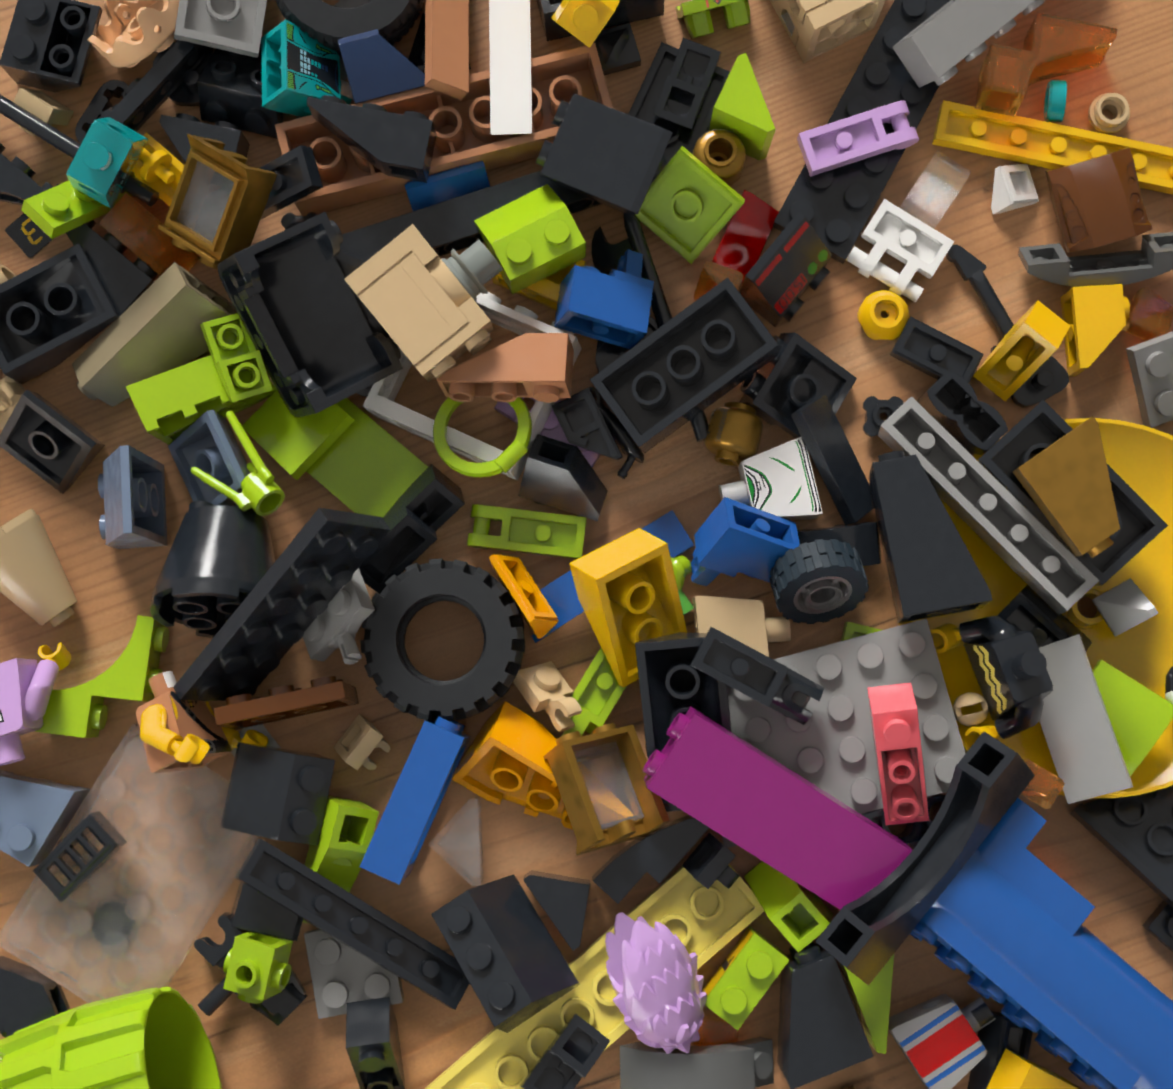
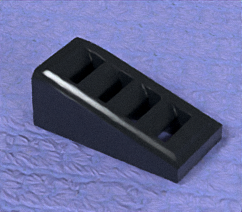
M100 811L93 812L78 824L33 872L60 902H64L116 854L127 841ZM89 832L104 846L100 851L86 837ZM78 842L92 857L89 862L74 848ZM66 853L81 869L77 874L62 859ZM54 864L69 880L65 887L49 870Z

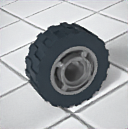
M819 539L810 543L805 542L794 549L791 548L785 552L783 557H779L776 560L775 566L770 570L771 577L769 580L777 608L780 613L782 612L784 618L787 620L791 619L795 623L815 624L840 618L848 611L854 610L857 604L864 600L865 593L868 592L869 588L868 579L858 551L855 547L852 548L849 543L845 541L842 543L836 539Z

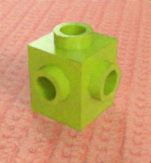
M252 931L236 936L233 948L230 949L224 961L223 971L226 973L223 989L238 993L237 998L241 1001L254 1004L262 1003L264 1000L280 993L290 979L291 965L288 964L293 941Z

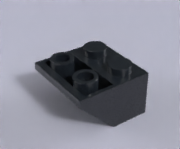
M18 0L1 56L0 66L17 84L54 93L81 87L93 46L87 39L92 35H96L103 11L102 8L75 0Z

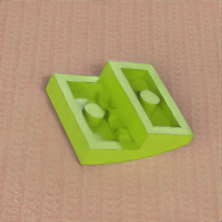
M1099 660L1092 671L1129 776H1131L1173 719V704L1107 662Z

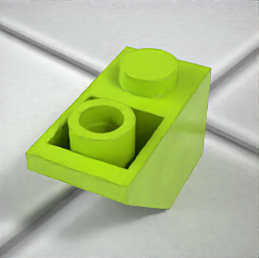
M760 861L744 875L745 880L768 918L798 953L822 934L831 923L833 913L816 894L767 863Z

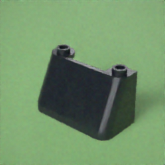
M326 212L245 248L220 262L217 266L220 280L256 350H260L264 365L278 393L291 414L297 418L316 414L403 369L399 361L401 353L398 345L390 336L385 337L379 332L373 334L350 286L344 280L345 276L335 258L340 253V244L343 243V236L338 225L333 220H329Z

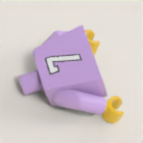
M62 642L58 643L57 650L54 653L48 645L40 646L38 648V655L42 660L39 663L35 659L14 658L0 663V766L24 760L25 755L20 735L42 728L43 716L45 715L58 672L66 668L71 661V654Z

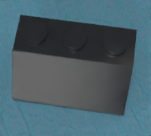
M514 874L469 889L431 914L492 1024L499 1030L506 1033L510 1032L580 985Z

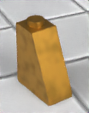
M1092 416L1013 471L1016 478L1075 557L1081 556L1086 552L1091 558L1095 557L1114 544L1110 536L1120 530L1099 424Z

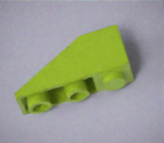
M328 796L318 845H309L305 866L347 892H350L361 870L359 866L373 837L379 811L361 801Z

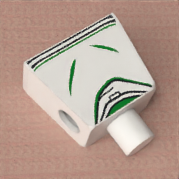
M802 437L741 461L738 466L741 481L719 485L721 501L726 497L790 521L815 519L823 514L808 450Z

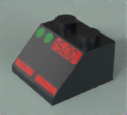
M800 212L796 214L745 275L739 292L748 305L774 327L778 325L783 317L790 322L805 303L800 299L808 287L815 291L830 273L825 267L832 254L803 214Z

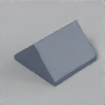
M209 410L178 436L168 448L193 502L207 501L213 505L232 506L235 503L234 501L210 487L190 472L192 467H198L239 494L242 492L240 487L242 480L250 474L246 467L247 462L228 421L215 410Z

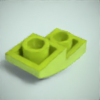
M238 313L200 324L214 365L231 403L273 390L260 350L256 351Z

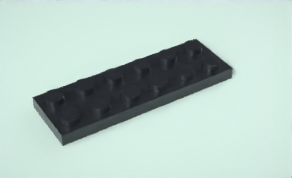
M318 508L174 685L173 688L179 699L207 702L226 701L228 697L242 694H252L253 696L257 691V687L270 672L279 666L280 660L303 637L304 632L311 623L327 609L328 603L338 591L350 582L360 565L377 550L378 544L390 531L383 517Z

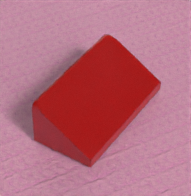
M746 190L741 195L745 202L732 216L710 265V270L741 284L744 281L745 275L758 261L773 228V222L779 213L772 206Z

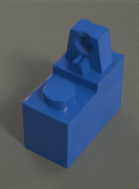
M631 250L625 251V255L621 256L618 261L617 270L612 269L609 275L603 274L591 266L575 265L560 284L554 327L627 349L633 348L647 334L654 281L641 278L643 254Z
M724 497L694 534L696 548L692 554L691 580L694 583L707 587L720 573L735 577L740 572L749 577L770 583V570L775 566L776 560L779 557H783L785 552L791 548L794 549L800 545L796 522Z

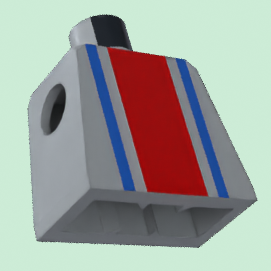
M941 994L889 1017L888 1030L926 1089H952L986 1056L987 1050L976 1035V1032L993 1022L995 1017L981 997L960 1010L953 999L947 994Z

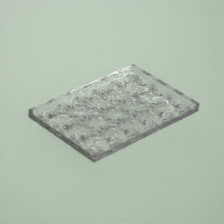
M132 724L52 851L90 813L100 811L127 843L64 902H60L36 875L0 931V947L87 1003L149 988L168 987L194 945V942L235 879L234 877L257 840L260 839V836L220 827L230 781L206 766L192 770L152 774L144 744L140 738L139 724ZM91 832L86 835L99 851L104 847ZM79 842L74 846L87 862L92 859ZM67 853L62 857L76 874L81 870ZM55 864L49 869L64 887L69 883L68 878Z

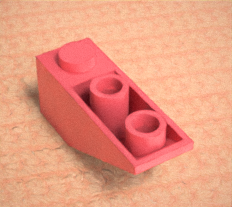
M911 682L868 687L885 825L929 821L918 710Z

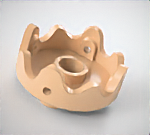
M104 0L103 4L108 15V22L106 26L99 25L96 35L90 36L87 40L112 66L132 68L155 50L162 52L174 42V31L180 0ZM126 11L127 16L123 18V12Z

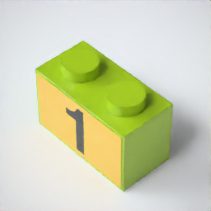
M749 926L702 989V992L707 993L705 1006L738 1031L789 962V958L782 950Z

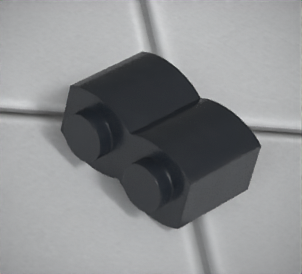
M947 371L917 400L971 455L985 453L1008 431L1006 422L1000 413L989 404L978 401L972 386L963 377L954 372Z

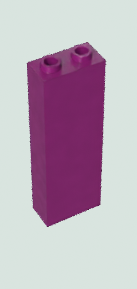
M691 706L685 715L679 713L674 718L666 733L670 737L661 752L656 749L650 755L643 768V772L646 773L644 781L647 789L840 910L843 906L860 898L879 885L913 851L907 843Z

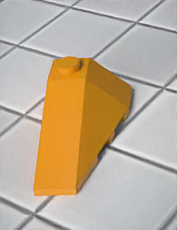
M504 701L484 723L451 779L487 801L500 805L502 799L525 806V814L537 818L539 812L561 819V823L565 828L573 830L549 761L544 760L543 757L557 746L556 738L539 721ZM578 763L600 825L633 817V814L581 763Z

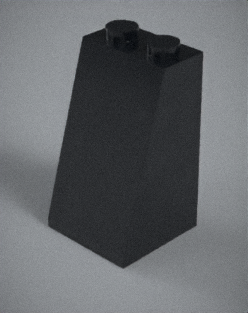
M893 451L879 455V461L872 463L868 480L898 623L983 608L992 601L991 591L916 454L905 456L904 451Z

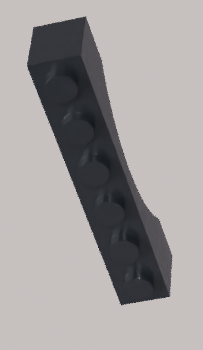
M0 143V201L23 206L25 199L53 188L47 181L42 187L31 178L36 172L17 156L12 161L3 156L1 153L6 148ZM92 220L66 232L74 246L78 243L82 245L115 311L120 317L154 283L153 279L157 276V273L139 258L134 263L129 261L122 255L127 248L108 232L103 238L92 230L97 224Z
M983 731L956 765L943 803L930 827L913 851L879 885L860 898L843 906L816 942L869 986L1035 777V774L1020 755Z

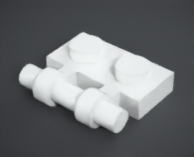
M884 199L861 235V238L873 244L874 247L868 255L854 246L846 261L858 267V273L866 278H869L871 275L889 286V291L899 296L902 294L916 302L924 288L911 281L915 272L917 271L931 279L954 241ZM884 252L905 264L900 274L879 261Z

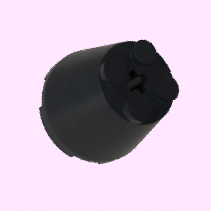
M207 501L191 502L189 504V511L184 515L152 593L150 613L153 618L166 627L174 626V622H177L188 628L196 629V636L214 638L275 563L268 521L258 515L252 508L242 511L236 503H233L232 506L213 505Z

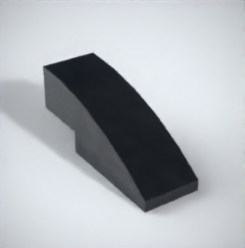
M433 464L411 484L385 514L383 519L390 528V531L378 544L377 550L368 556L359 567L364 583L378 594L387 586L384 582L394 574L396 576L400 575L406 570L405 567L410 566L437 540L436 531L465 504L461 488Z
M690 815L666 823L650 834L635 839L612 856L592 876V880L619 904L646 872L660 884L709 827Z

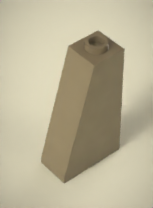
M174 262L72 363L78 379L77 386L89 399H100L114 407L130 397L125 386L185 365L209 351L200 324L235 314L237 311L231 302Z

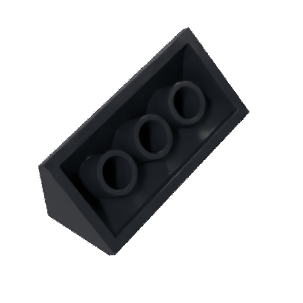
M678 632L635 643L648 758L656 749L660 752L663 750L670 739L666 733L672 721L679 713L685 715L690 706L732 732L727 685L690 665L706 633ZM661 798L666 812L681 811V809Z

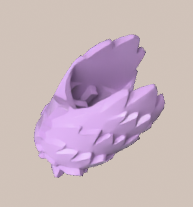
M623 912L616 914L614 934L612 932L606 933L605 940L606 952L609 958L606 961L607 973L617 995L613 998V1002L624 1015L625 1024L635 1032L637 1039L653 1048H663L666 1054H670L676 1048L689 1053L691 1042H696L700 1039L698 1030L703 1023V1008L707 999V993L702 992L704 976L697 975V954L695 952L689 954L677 935H673L669 928L660 922H655L654 929L642 916L637 917V920L634 921Z

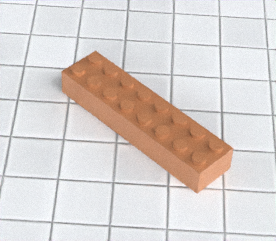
M595 43L590 48L584 45L531 59V134L491 135L490 70L469 75V93L462 100L423 86L353 104L354 106L362 107L365 103H372L384 107L387 112L401 115L405 111H414L424 114L428 117V120H433L437 137L428 176L479 161L484 162L487 171L537 158L545 140L553 143L559 127L553 125L552 121L561 100L569 103L574 93L613 108ZM313 115L275 124L282 155L300 145L312 147L323 188L294 202L302 216H306L309 212L320 214L405 192L404 185L407 182L413 181L385 175L315 120Z

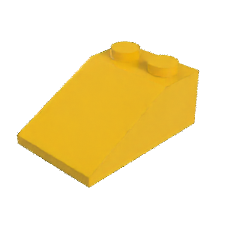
M638 528L569 563L580 604L618 684L623 688L639 679L636 642L678 632H687L668 543Z

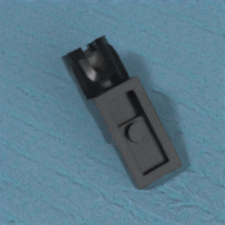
M711 626L690 663L692 667L803 725L808 722L813 714L805 709L810 698L820 701L824 691V687Z

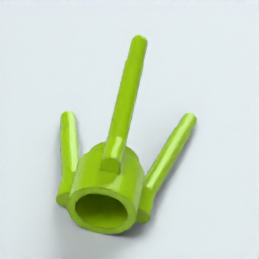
M228 411L226 417L252 463L250 462L246 465L250 474L241 482L242 492L239 494L198 467H192L190 472L210 487L234 501L242 511L252 508L260 516L269 515L282 505L285 494L274 482L275 477L266 468L234 412Z

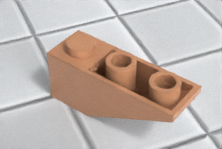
M525 333L449 369L437 379V382L445 397L458 402H470L474 400V397L492 398L499 402H513L517 397L534 398L537 401L546 403L556 402L559 398H571L574 349L568 333Z

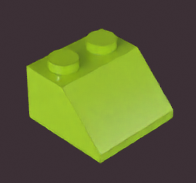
M548 184L474 220L488 250L503 270L500 273L511 294L586 258V242L567 206Z

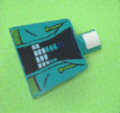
M286 19L261 38L262 107L299 117H306L312 115L307 105L308 97L321 99L322 96L329 95L344 100L346 104L352 102L353 95L350 84L340 79V57L335 50L319 43L317 39L313 40L308 36L307 32L304 33L300 27Z
M111 117L95 119L67 170L66 175L72 187L112 209L148 138Z

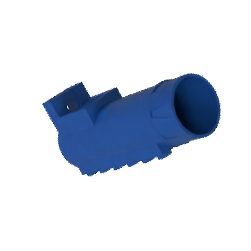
M1017 798L912 930L910 935L920 942L924 939L929 944L934 945L937 950L933 954L942 963L954 971L957 968L963 973L968 974L970 979L967 983L976 992L986 999L991 997L998 1003L1003 1004L1004 1007L1001 1009L1003 1015L1020 1028L1025 1026L1038 1034L1034 1039L1035 1042L1054 1057L1059 1055L1071 1063L1068 1070L1086 1085L1091 1086L1093 1084L1098 1089H1173V1001L1082 925L1095 906L1026 849L1047 821L1029 805Z

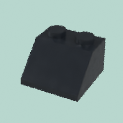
M238 742L220 827L278 841L318 845L335 760L314 753Z

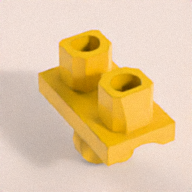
M146 132L143 136L148 138V141L132 171L136 179L159 192V199L170 207L185 165Z

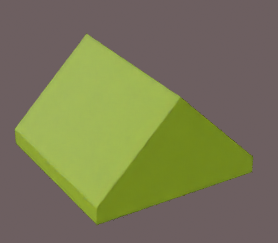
M744 53L738 55L714 105L709 131L713 129H726L734 132L742 140L746 149V155L761 160L767 157L776 129L748 56Z

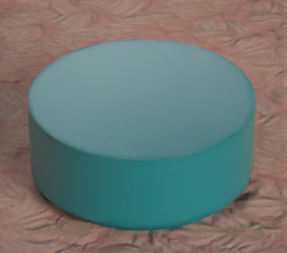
M1050 80L1047 84L1044 99V120L1046 122H1062L1067 98L1066 80Z

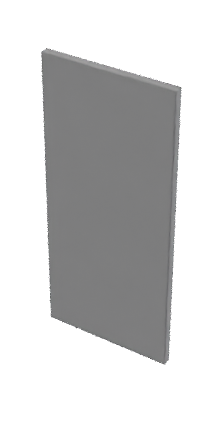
M1080 634L1040 647L1039 651L1046 658V669L1053 684V691L1043 699L1044 705L1039 722L1067 803L1071 804L1133 787Z

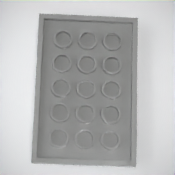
M927 618L773 659L824 687L820 701L810 698L805 707L806 710L813 713L805 725L727 685L732 733L860 814L883 808L868 687L911 682L918 710L927 797L948 791L955 767L966 754ZM722 836L723 843L727 848L736 846L735 843Z

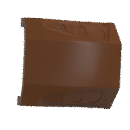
M1129 147L1079 163L1045 171L1054 212L1061 229L1066 252L1071 253L1097 248L1152 230V225L1148 221L1142 201L1134 159Z

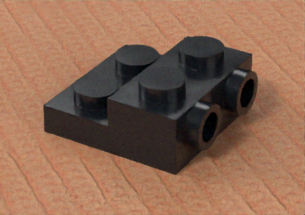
M781 333L779 337L777 335L773 336L779 345L780 355L742 382L740 390L744 395L739 403L753 407L756 410V415L768 424L778 425L794 438H799L801 435L791 414L815 397L824 394L836 414L857 378L797 333Z

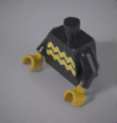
M989 616L960 623L959 628L952 623H946L930 630L931 635L938 633L944 639V645L935 648L936 653L950 650L958 646L961 640H963L981 692L988 704L991 718L995 721L994 726L985 724L971 727L966 731L965 736L978 733L981 735L984 731L1000 741V737L1008 739L1035 726L1040 721L1044 705L1043 699L1053 691V684L1046 669V658L1039 651L1034 635L1030 631H1016L1014 626L998 616Z

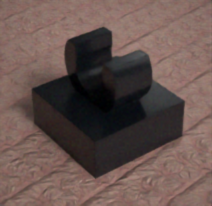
M711 833L707 834L682 865L707 889L711 887L716 879L729 889L739 877L729 866L736 855Z

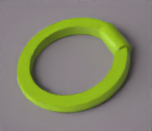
M448 397L441 405L435 417L433 440L439 456L451 469L469 477H490L502 472H508L528 452L527 447L532 435V419L524 400L517 397L515 401L507 402L515 410L518 419V430L515 440L496 459L488 462L474 463L458 457L449 447L447 425L452 413L463 402L454 401Z

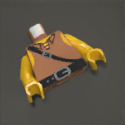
M173 671L159 673L148 680L155 698L138 707L136 717L140 728V738L143 741L152 774L200 769L229 754L234 748L237 749L238 742L267 746L268 738L256 730H247L243 738H241L239 731L217 726L215 714L209 701L180 700L173 688L177 683Z

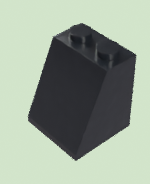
M575 93L572 95L569 103L561 100L552 121L553 125L559 127L553 143L545 140L536 160V164L542 166L539 176L629 216L638 214L673 132Z
M813 941L799 953L791 946L789 948L790 954L786 955L789 958V962L781 971L777 1062L790 1089H795L874 1057L835 958L818 943L814 944Z

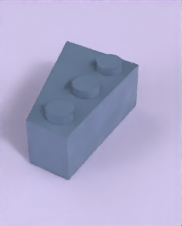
M0 770V850L28 867L40 864L55 849L90 789Z

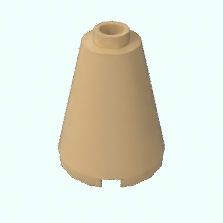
M29 509L0 527V592L41 626L49 621L53 627H56L75 613L70 606L76 603L77 600L40 516L33 509Z

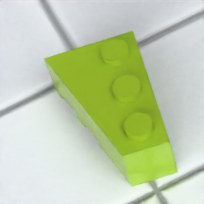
M211 355L125 386L146 431L167 445H170L206 411L215 410L226 419L228 411L236 414L269 398L277 390L267 371L272 391L231 403Z

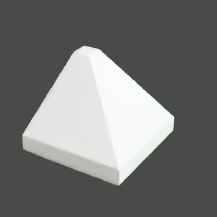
M1027 164L1004 165L995 168L991 203L993 215L1039 202Z

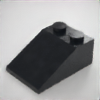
M79 243L0 284V368L4 375L21 384L61 364L119 318L82 245Z

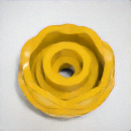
M881 290L871 293L864 299L859 307L857 318L869 338L873 340H894L900 336L909 319V309L901 296L891 291ZM881 312H886L888 317L883 318Z

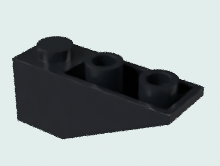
M324 95L321 99L307 98V105L313 118L387 176L427 183L437 137L433 120H428V117L424 114L414 111H405L403 115L387 112L384 107L372 103H365L362 107L349 105L344 100L335 96Z

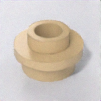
M1118 93L1099 95L1093 100L1088 109V119L1091 125L1097 131L1105 134L1120 131L1127 124L1130 117L1128 101ZM1102 110H1109L1113 114V120L1107 119L1102 114Z

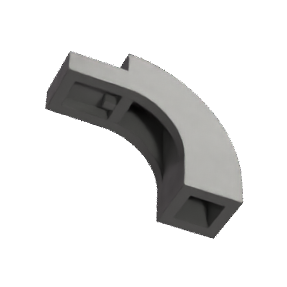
M757 1037L721 1045L690 1046L689 1053L676 1048L670 1054H666L663 1048H653L641 1041L620 1045L621 1089H755V1087L774 1083L773 1041L769 1038Z

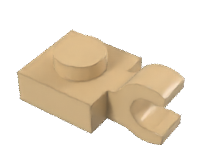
M552 661L518 670L513 682L534 713L545 710L553 726L559 732L574 728L575 724L570 717L581 714L582 709L577 700L571 697L573 690Z

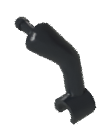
M589 387L593 396L597 398L596 402L615 441L620 446L622 452L628 456L621 469L617 472V476L625 479L635 460L640 463L644 462V453L619 419L605 407V401L598 390L594 387Z

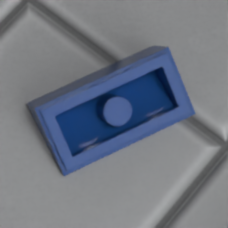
M479 161L428 176L427 183L410 181L404 186L412 210L416 211L488 188L490 184L484 162Z

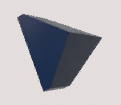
M378 29L338 39L355 104L425 86V74L379 34Z

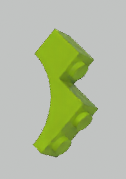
M138 615L135 629L127 647L112 666L84 684L67 689L52 690L45 715L43 716L42 728L35 732L81 738L99 737V731L104 729L108 716L107 706L103 705L104 697L149 702L154 699L148 680L163 672L162 669H159L161 652H165L168 646L169 629L153 617Z

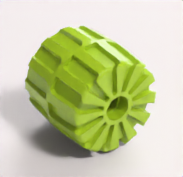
M171 987L149 988L87 1003L14 1032L13 1035L0 1040V1089H222L216 1057L200 1017L193 1006L188 1004L180 993Z

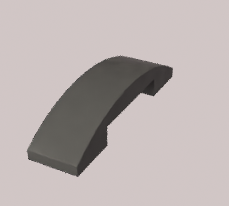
M1173 232L1142 235L1141 250L1067 257L1061 244L1058 243L1019 247L1018 255L1027 273L1051 283L1071 287L1127 285L1173 270Z

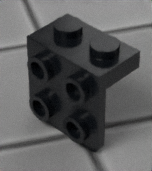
M261 42L258 58L215 49L197 80L201 120L212 123L225 121L238 126L240 130L278 139L275 124L283 123V113L262 107Z

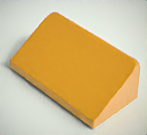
M492 554L488 559L500 581L511 595L537 639L543 638L559 622L555 612L519 557Z

